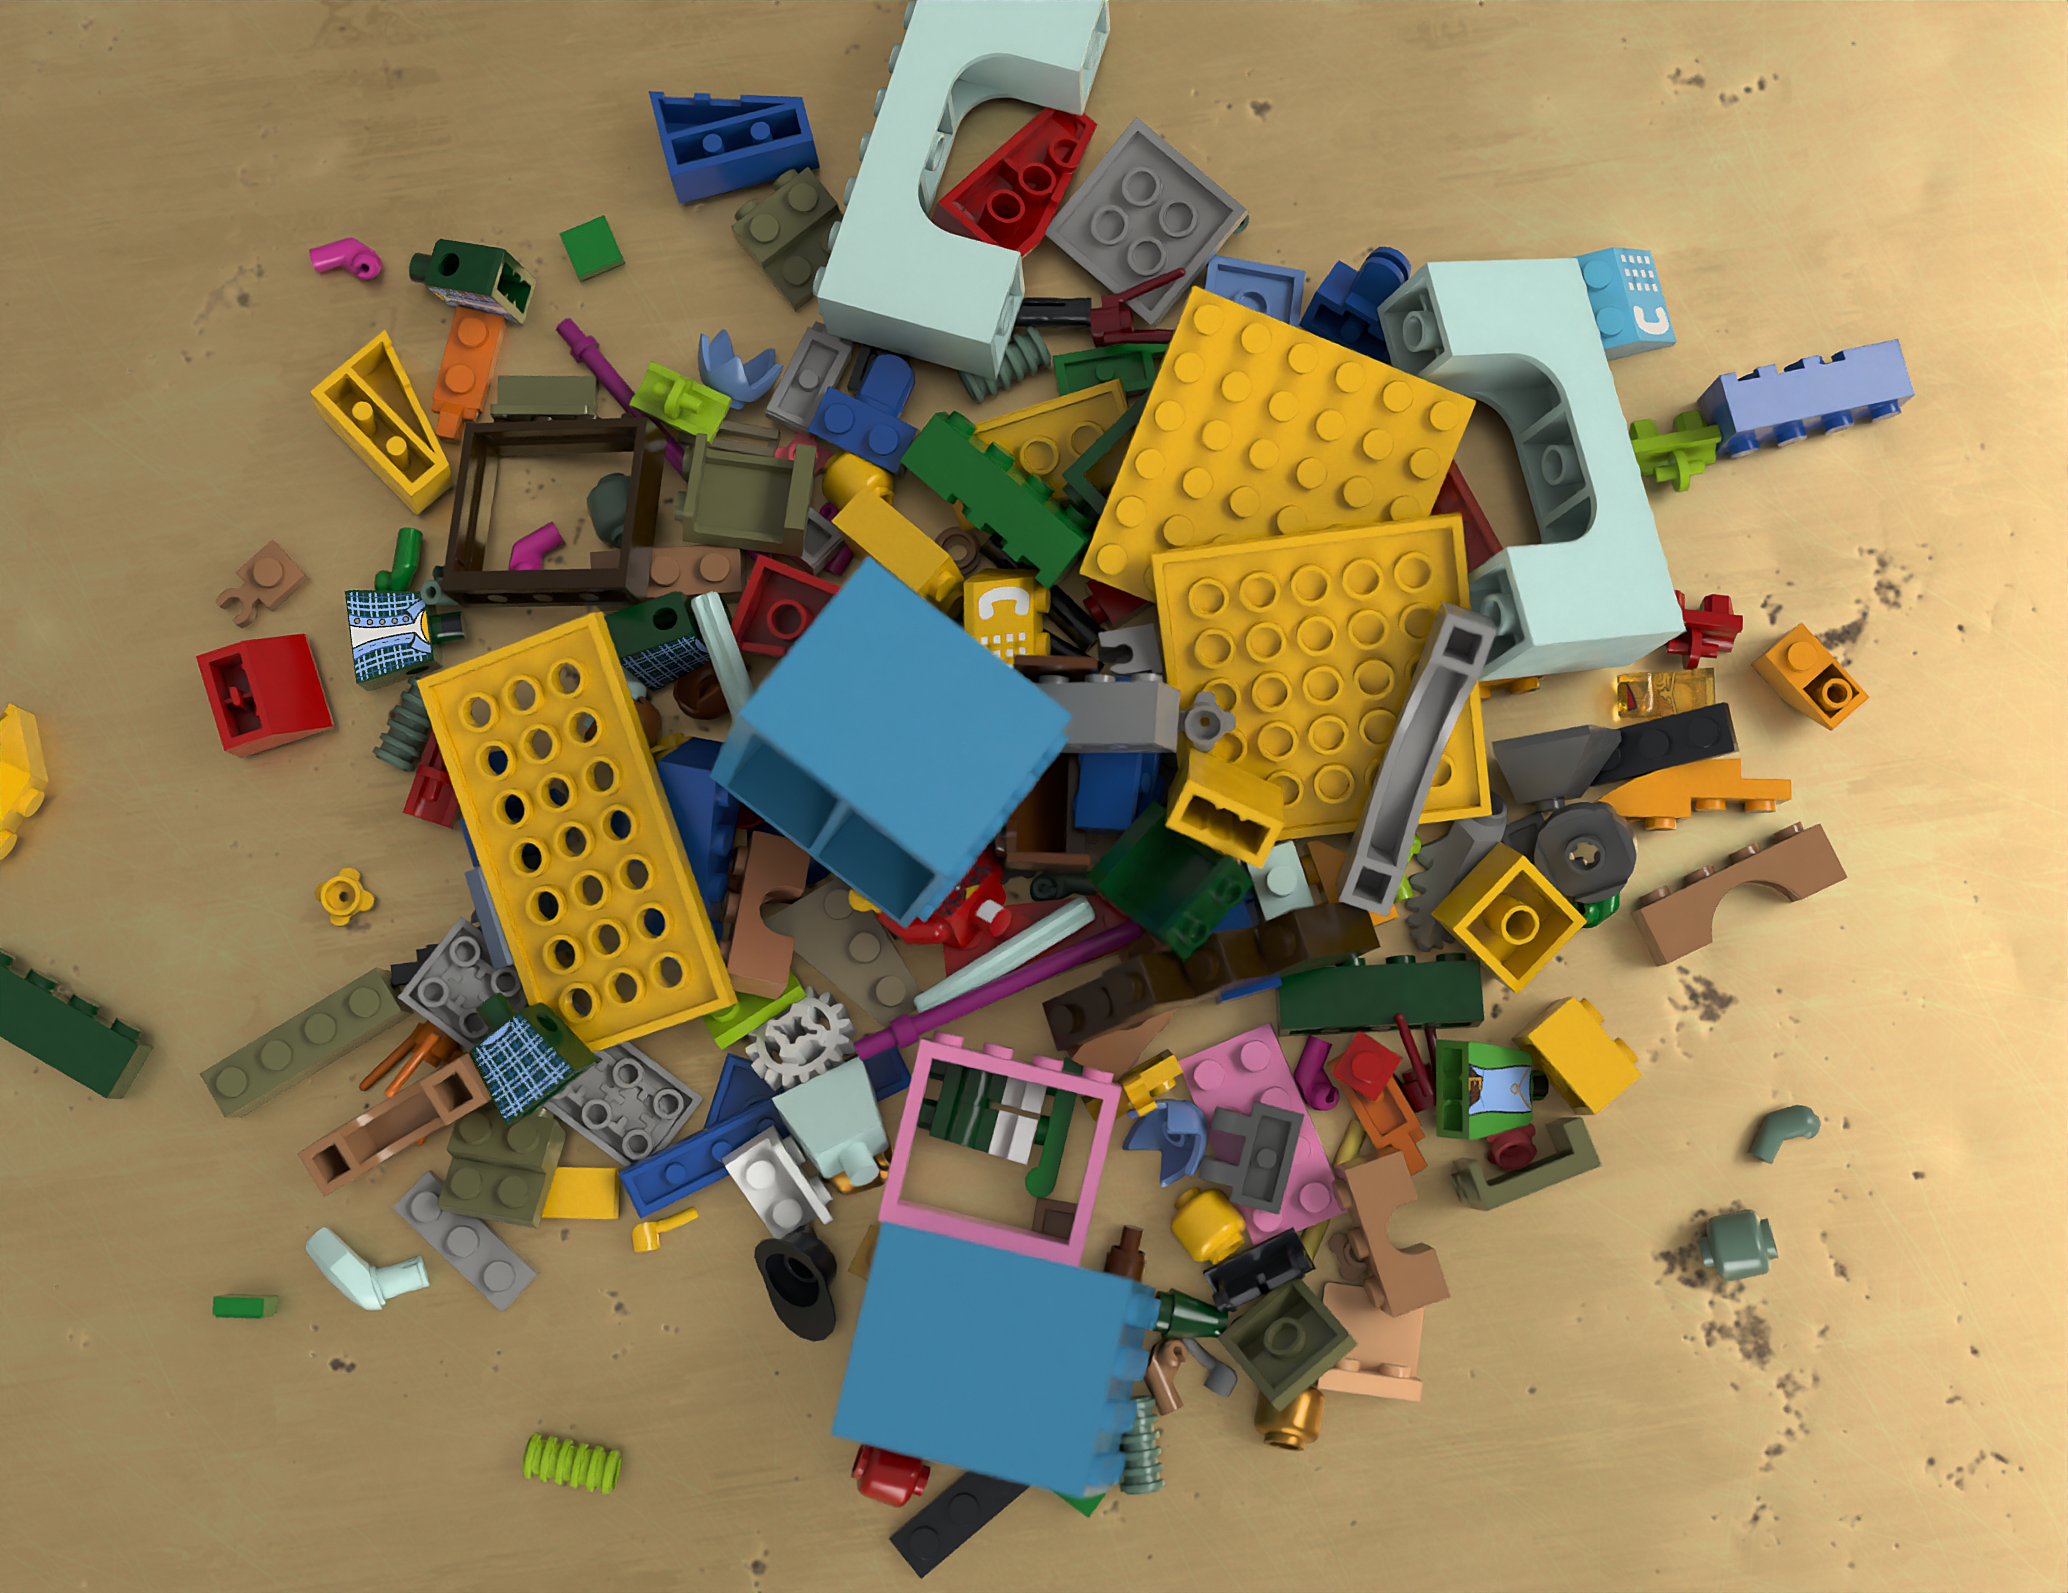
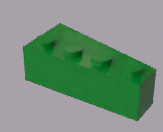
M953 410L950 415L945 411L935 413L900 459V462L945 501L955 504L959 499L965 504V507L962 509L963 515L977 529L990 535H994L995 532L1003 537L1001 541L1003 545L1002 550L1017 563L1022 561L1029 566H1037L1040 572L1035 579L1044 587L1050 589L1064 581L1087 550L1094 529L1091 528V525L1094 523L1092 517L1075 504L1070 503L1066 508L1053 498L1052 494L1055 492V489L1046 480L1033 472L1028 477L1013 466L1016 458L1008 450L994 441L989 446L974 435L977 427L959 412Z

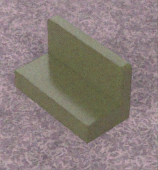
M498 376L497 404L490 405V415L493 419L503 418L511 422L530 421L534 416H547L556 420H575V417L581 414L598 416L599 381L596 376Z

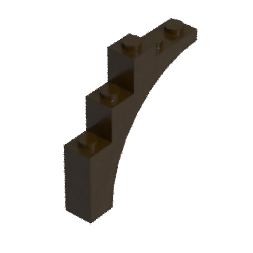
M1344 902L1295 908L1253 927L1215 932L1209 935L1207 940L1197 947L1185 961L1171 950L1138 955L1103 971V976L1043 1002L1042 1006L1057 1052L1073 1049L1135 1023L1221 994L1308 970L1342 964L1381 946L1368 910Z

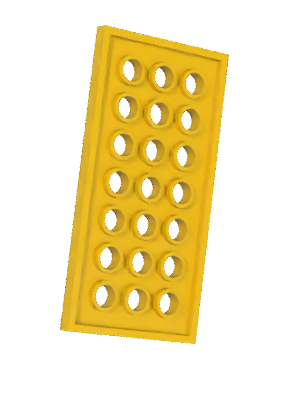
M593 612L417 680L416 682L529 1007L541 1002L548 1005L593 1053L738 1003L603 613ZM568 663L575 666L580 674V684L573 693L565 690L560 681L561 670ZM522 681L530 683L535 690L534 704L528 710L521 707L516 699V689ZM479 697L487 701L491 709L490 720L485 726L479 725L472 716V706ZM584 712L592 715L597 723V733L591 741L584 740L577 730V721ZM539 729L546 731L552 739V750L546 758L539 756L532 744L533 737ZM495 746L502 748L508 758L507 768L502 774L494 772L489 765V753ZM601 761L609 764L614 772V782L608 790L600 788L594 779V769ZM555 778L563 780L569 788V799L564 806L555 804L549 794L550 784ZM512 794L518 796L525 807L524 816L518 823L512 821L505 810L506 801ZM617 810L625 812L631 821V831L625 839L616 836L611 828V818ZM573 826L579 828L586 837V847L580 855L573 853L566 843L567 832ZM527 843L534 844L541 852L542 861L536 871L526 867L522 859V851ZM633 859L642 861L648 869V880L643 887L635 886L628 877V866ZM589 875L599 879L603 886V896L598 903L589 901L583 892L584 880ZM544 891L553 894L558 901V913L553 919L545 917L539 909V898ZM650 908L659 910L665 918V930L660 936L651 934L645 926V914ZM605 924L612 925L619 932L620 945L615 952L607 950L600 941V931ZM560 940L569 942L575 950V961L571 967L563 966L556 957L555 949ZM666 957L676 959L682 967V979L677 985L667 982L662 975L661 966ZM621 973L631 975L636 981L637 993L633 1000L623 998L617 990L616 983ZM577 988L585 990L592 999V1009L588 1015L578 1013L573 1006L572 996Z

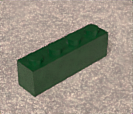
M0 948V1037L106 1099H123L153 1049L152 1045L140 1039L144 1032L135 1025L120 1018H116L114 1023L97 1014L101 1008L98 1004L80 994L73 993L72 997L69 998L55 990L58 981L47 974L33 968L27 974L13 966L12 964L16 957Z
M1444 953L1435 956L1436 962L1416 963V956L1397 955L1385 958L1386 964L1366 965L1365 958L1356 957L1342 964H1337L1336 967H1322L1280 977L1282 985L1275 989L1278 1037L1358 1033V1031L1363 1033L1399 1031L1394 1020L1396 1013L1404 1015L1410 1030L1479 1027L1484 1021L1480 960H1466L1465 953Z

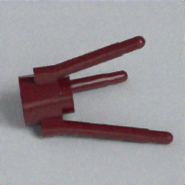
M1180 267L1120 293L1101 296L1102 307L1090 310L1091 331L1095 347L1117 344H1169L1175 329H1135L1131 308L1122 309L1121 304L1182 278L1186 273L1185 269Z
M1396 1013L1394 1020L1413 1068L1402 1073L1404 1083L1400 1081L1395 1073H1393V1077L1414 1113H1418L1436 1106V1040H1438L1436 1029L1424 1030L1431 1065L1429 1062L1423 1064L1404 1015Z

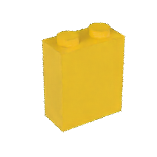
M866 485L831 521L856 559L862 564L869 556L948 619H953L964 609L965 579L951 555Z
M1190 746L1168 790L1166 826L1262 869L1284 825L1282 788Z

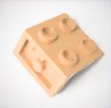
M1326 1282L1323 1288L1322 1303L1351 1334L1358 1345L1313 1384L1320 1389L1421 1402L1423 1381L1418 1379L1416 1375L1425 1306L1393 1318L1381 1311L1380 1306L1377 1308L1373 1307L1364 1286Z

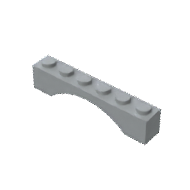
M1441 601L1335 884L1339 901L1388 917L1406 870L1419 818L1438 763L1458 716L1479 679L1497 632L1491 617Z

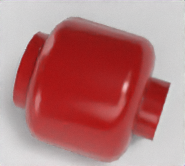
M861 1443L853 1463L851 1478L857 1480V1488L861 1495L893 1507H902L909 1501L912 1494L922 1495L931 1468L923 1464L924 1458Z

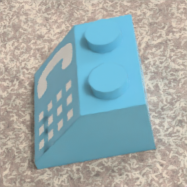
M1612 247L1572 257L1578 259L1580 270L1587 286V294L1594 318L1600 330V338L1607 361L1675 345V335L1651 250Z

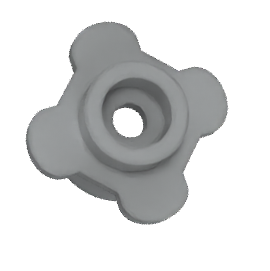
M1210 691L1197 693L1195 702L1187 710L1179 711L1178 730L1185 731L1188 738L1194 742L1195 748L1202 752L1212 750L1224 732H1231L1235 728L1236 719L1234 714L1230 711H1224L1216 703V697ZM1207 717L1210 723L1204 726L1200 723V719Z

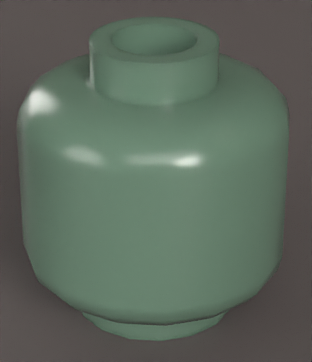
M612 473L601 478L598 485L591 490L587 497V509L597 537L604 543L621 549L630 476H625L622 473Z
M1747 1209L1710 1218L1707 1223L1708 1236L1698 1238L1705 1267L1715 1266L1719 1276L1725 1281H1735L1766 1274L1770 1270L1771 1260L1778 1258L1769 1219L1760 1220L1758 1214L1753 1210Z

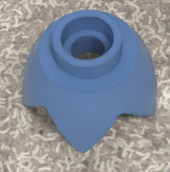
M722 329L710 344L709 336L704 334L700 336L698 368L701 381L705 386L730 397L733 401L730 408L742 409L745 402H754L774 385L782 372L783 365L775 364V349L773 348L764 350L758 356L742 365L740 356L737 355L735 357L729 334L725 329Z
M1155 1100L1158 1108L1141 1118L1139 1117L1122 1146L1124 1150L1161 1151V1187L1172 1184L1186 1174L1192 1177L1201 1165L1208 1141L1207 1120L1195 1104L1186 1100ZM1135 1109L1126 1113L1131 1119L1139 1116Z

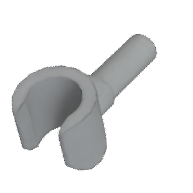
M1182 1338L1180 1341L1185 1344L1187 1350L1204 1367L1211 1370L1204 1386L1222 1397H1229L1238 1381L1235 1370L1218 1361L1213 1355L1211 1356L1194 1338Z

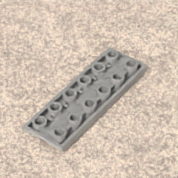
M463 917L458 919L398 996L399 999L468 1050H471L492 1033L476 1010L488 998L502 992L516 1013L521 1009L529 1007L515 964L494 970L483 932ZM572 1000L573 1006L578 1013L582 1015L589 1014L587 1010ZM626 1041L593 1052L599 1062L543 1106L626 1167L667 1147L704 1098Z

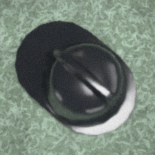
M801 1225L781 1239L770 1238L762 1240L755 1247L754 1258L763 1276L777 1316L790 1331L800 1338L813 1342L825 1340L834 1331L836 1324L835 1308L829 1292L837 1272V1261L834 1254L826 1244L818 1239L810 1225Z

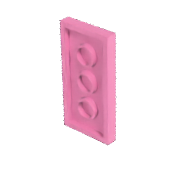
M1271 1022L1178 1061L1183 1070L1182 1074L1193 1101L1207 1120V1134L1218 1159L1239 1165L1245 1137L1211 1128L1216 1106L1251 1116L1254 1101L1304 1114L1279 1215L1237 1204L1240 1213L1246 1221V1228L1254 1246L1292 1227L1298 1232L1348 1211V1209L1342 1211L1335 1199L1332 1181L1337 1180Z

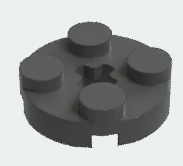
M1601 801L1595 803H1572L1553 812L1540 826L1534 851V862L1536 869L1558 891L1574 897L1573 901L1596 903L1615 896L1627 884L1628 878L1633 873L1638 852L1637 841L1629 823L1616 813V810L1610 804ZM1587 842L1589 845L1597 847L1598 851L1594 854V862L1587 863L1584 857L1575 858L1572 852L1578 849V843Z

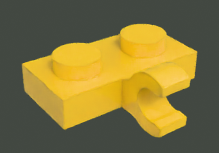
M1167 1049L1127 1071L1117 1083L1121 1084L1122 1089L1114 1120L1125 1115L1133 1107L1140 1118L1158 1108L1153 1097L1176 1085L1174 1077L1183 1073L1177 1059L1170 1050ZM1085 1095L1081 1099L1096 1122L1102 1099Z

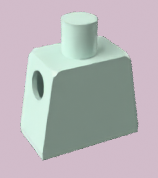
M1292 840L1275 841L1262 869L1243 861L1246 873L1254 882L1251 889L1260 924L1295 908L1315 906Z
M859 1056L772 1098L786 1129L824 1178H831L845 1171L853 1186H862L870 1183L877 1177L879 1169L873 1157L886 1151L889 1147V1142L872 1082Z

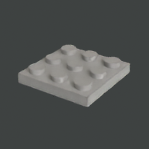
M1136 117L1051 221L1045 235L1114 294L1177 268H1184L1186 273L1182 278L1125 302L1149 324L1156 327L1250 212Z

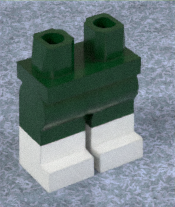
M933 1058L928 1078L943 1081L938 1101L923 1098L917 1127L929 1130V1136L1027 1165L1038 1120L993 1109L991 1104L995 1102L1040 1114L1047 1086Z

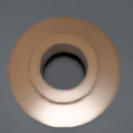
M951 527L942 531L934 541L947 553L953 545L959 544L966 548V556L961 560H954L962 576L971 573L981 560L982 555L979 553L981 548L980 541L970 530L964 531L960 527Z

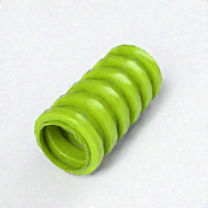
M535 1432L529 1438L525 1448L522 1472L524 1478L532 1479L534 1475H539V1480L542 1482H548L550 1478H553L557 1485L562 1486L567 1481L570 1482V1487L578 1489L582 1484L586 1485L587 1491L594 1492L596 1488H601L602 1494L610 1495L617 1484L622 1456L618 1449H612L610 1453L604 1451L603 1446L597 1445L592 1450L589 1449L588 1443L581 1442L579 1446H574L573 1440L565 1439L563 1443H559L558 1438L555 1436H550L548 1440H544L541 1433Z

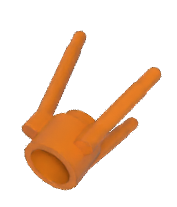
M427 1020L424 1025L422 1023L417 1025L412 1034L359 1084V1089L361 1091L368 1090L411 1050L414 1053L413 1056L385 1090L386 1097L392 1098L423 1060L437 1068L442 1060L445 1062L444 1065L464 1053L457 1048L460 1043ZM427 1135L419 1139L415 1143L417 1145H423L425 1143Z

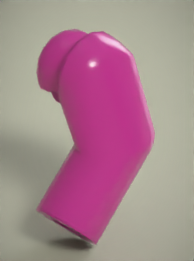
M352 237L309 249L310 258L317 273L342 266L359 279L370 280L376 277L381 270V259L376 251Z

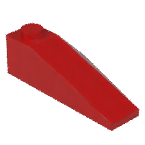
M1050 107L1044 108L938 201L931 222L948 233L1018 251L1021 253L1022 260L1041 243L1098 124L1084 112L1080 116Z

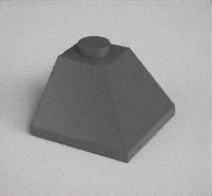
M1588 724L1492 742V747L1516 803L1535 806V813L1554 812L1565 806V800L1581 798L1622 740L1620 730Z

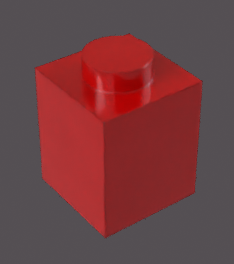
M1095 579L1085 583V593L1088 597L1082 602L1087 612L1098 625L1105 622L1110 631L1118 629L1155 605V603Z
M1358 1031L1332 1072V1075L1376 1102L1403 1057L1362 1031Z

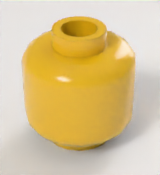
M840 451L834 454L825 464L822 493L839 511L865 485L890 506L892 505L894 500V477L887 469L850 451Z
M1194 1187L1188 1190L1174 1203L1177 1212L1171 1220L1172 1233L1191 1258L1199 1262L1210 1260L1213 1265L1230 1257L1245 1242L1242 1234L1245 1230L1246 1221L1235 1205L1229 1202L1230 1199L1220 1189L1212 1188L1201 1192L1198 1187Z

